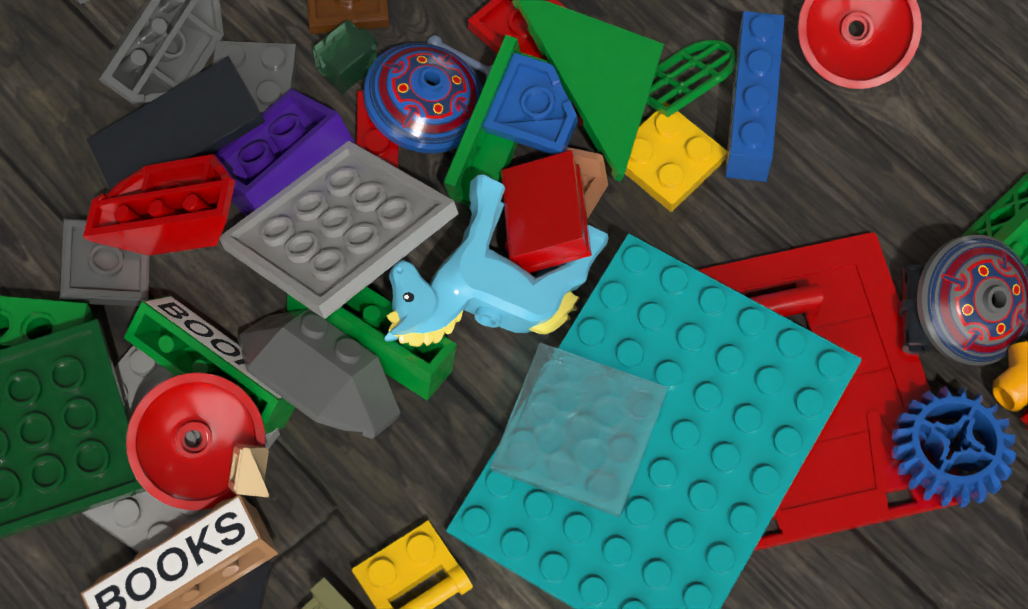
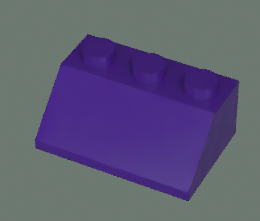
M293 89L284 94L262 113L266 121L264 124L224 146L215 154L235 180L231 202L245 216H248L347 141L355 144L338 112Z

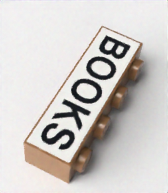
M239 494L234 498L221 501L213 508L212 512L196 522L179 527L172 537L156 547L147 548L139 552L133 561L119 570L102 575L95 581L93 586L83 591L81 596L87 609H191L279 553L257 509Z

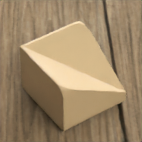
M236 443V446L234 445L228 487L234 493L269 497L264 483L269 453L268 448Z

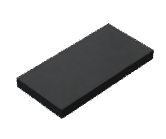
M228 56L86 140L112 190L119 182L144 166L211 155L264 124L266 121L234 63Z

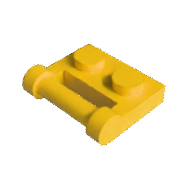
M429 520L351 569L354 577L375 609H394L390 604L392 601L442 569L447 575L446 579L399 609H433L456 593L463 595L473 588L466 573L457 564Z

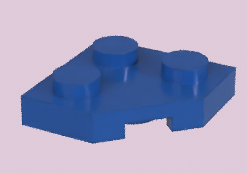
M514 53L483 127L487 133L555 155L566 151L578 119L560 83L554 66Z

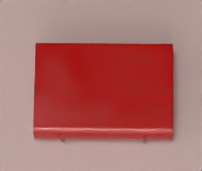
M572 150L501 171L502 184L505 187L502 199L505 203L506 249L510 261L531 273L592 256L581 167L579 164L576 165Z

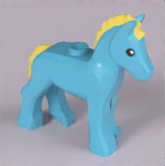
M477 175L470 181L469 199L471 204L469 208L472 216L470 224L464 232L462 243L444 260L434 274L430 284L421 277L414 264L401 260L391 268L389 277L393 288V312L389 313L387 317L392 324L389 327V333L384 339L387 342L399 339L401 344L409 343V345L416 347L421 346L423 343L426 346L432 342L438 343L445 333H452L456 322L461 320L463 310L474 314L475 320L487 327L495 328L499 326L514 333H528L532 331L538 334L551 333L570 320L568 313L577 310L576 304L580 297L574 295L571 291L578 289L587 280L589 268L606 246L609 239L608 235L588 225L592 256L567 262L564 265L560 264L538 270L536 277H534L514 262L489 249L491 237L505 204L501 202L505 187L502 183L485 175Z

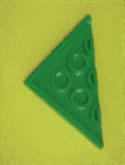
M512 0L515 9L520 10L527 22V29L541 54L546 55L550 64L554 66L571 103H574L584 121L583 126L598 152H602L611 167V174L614 180L621 182L628 165L664 44L546 0Z

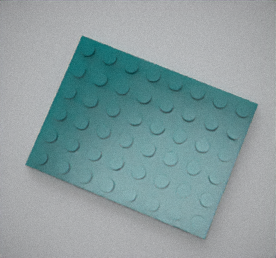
M628 233L446 532L448 535L572 609H721L862 359Z

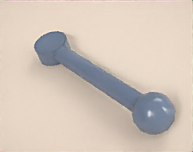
M433 35L428 38V44L450 50L466 61L469 66L485 73L486 79L488 78L493 65L487 66L444 44L439 36Z

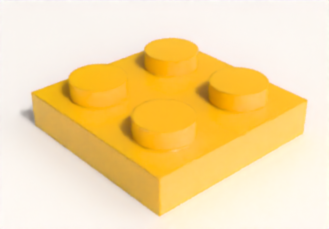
M667 102L663 104L665 107L670 106ZM656 111L638 128L625 175L672 212L726 160L728 151L680 112L677 111L671 116L666 117L659 111Z

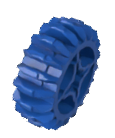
M946 386L940 388L937 397L928 390L922 394L921 402L917 400L910 401L906 407L907 413H901L896 421L899 428L895 429L891 436L892 441L898 444L891 452L892 458L903 460L897 468L898 475L911 474L913 476L908 483L909 490L922 485L926 488L923 493L924 501L930 500L934 493L940 495L942 507L948 506L952 498L955 497L960 508L966 507L969 504L970 497L979 504L985 501L988 496L987 492L996 494L1002 487L1001 481H1006L1012 473L1008 465L1013 464L1016 459V452L1009 449L1015 443L1016 435L1004 433L1009 426V418L996 419L994 417L998 411V404L990 405L988 408L982 406V393L977 394L973 400L967 399L965 387L958 389L955 397H952ZM937 419L958 420L953 425H945L938 421L933 424L930 421ZM972 429L978 433L984 445L976 441ZM957 434H959L960 438L956 444L958 446L957 450L947 460L946 456L950 450V442H953ZM920 442L923 443L922 447L933 455L934 466L925 457ZM954 468H961L968 472L973 469L978 472L968 476L947 474L948 471Z

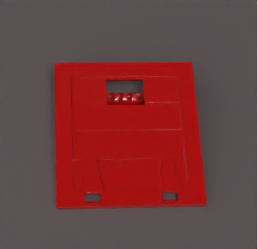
M866 233L698 270L744 296L795 285L796 288L752 297L750 299L783 317L804 313L809 331L862 359L772 520L775 519L779 533L762 536L754 551L958 505L955 497H953L948 506L942 507L940 495L934 493L930 500L924 501L923 493L926 488L919 485L917 488L909 490L908 483L913 476L911 474L898 475L897 468L903 460L892 458L891 452L898 444L892 441L891 436L893 431L899 428L896 424L899 415L907 413L906 407L910 401L917 400L921 402L922 394L928 390L931 392L919 356L908 354L902 350L903 318L898 314L900 301L875 233ZM941 419L930 421L933 424H935L936 421L942 423ZM920 442L925 457L934 466L933 455L923 448V443ZM951 448L946 456L947 460H949L953 454ZM954 468L947 473L960 476L958 468ZM909 490L911 499L914 502L888 508L886 494Z

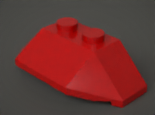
M214 154L144 166L119 182L107 195L102 193L92 199L83 237L91 242L147 256L217 246L228 218L235 180Z

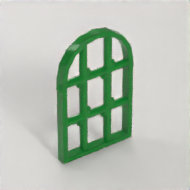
M720 40L695 42L681 49L657 66L654 78L658 76L661 80L651 86L649 95L663 85L670 84L675 88L657 100L648 96L646 104L666 117L671 116L722 82L734 71L737 64L734 49L728 43ZM718 49L727 52L711 64L708 63L706 65L701 62V60ZM704 50L703 52H701V53L698 54V55H694V56H691V55H690V54H692V53H694V52H696V51ZM682 59L688 61L671 73H663ZM730 59L729 64L722 71L717 72L714 70ZM697 66L701 69V71L684 82L681 81L679 83L674 80V78L691 67ZM704 76H713L694 90L687 88ZM682 92L686 94L668 107L662 105Z

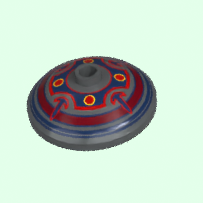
M986 235L960 236L943 244L930 257L919 280L917 309L923 331L931 344L943 356L956 363L981 366L1002 360L1008 356V348L1011 345L1022 341L1028 330V271L1020 257L1004 242ZM993 294H994V299H995L994 305L992 304V295H993Z

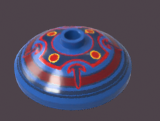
M406 43L385 51L374 61L365 79L363 96L365 108L371 121L390 141L415 152L442 153L459 147L483 87L469 64L450 50L428 43ZM425 80L431 81L436 85H429L425 82Z

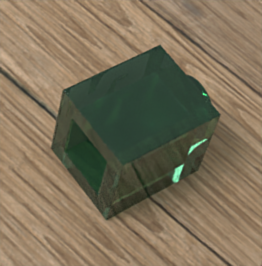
M347 19L312 48L316 70L344 94L368 74L370 67L377 59V42L367 29L363 27L359 29Z

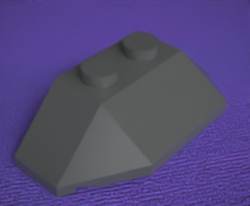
M144 0L107 56L98 80L130 103L139 104L149 103L199 74L214 52L216 41H221L224 36L219 0Z
M311 309L266 316L239 334L238 343L242 350V357L247 372L315 422L344 431L360 432L362 436L374 439L399 418L401 412L378 357Z

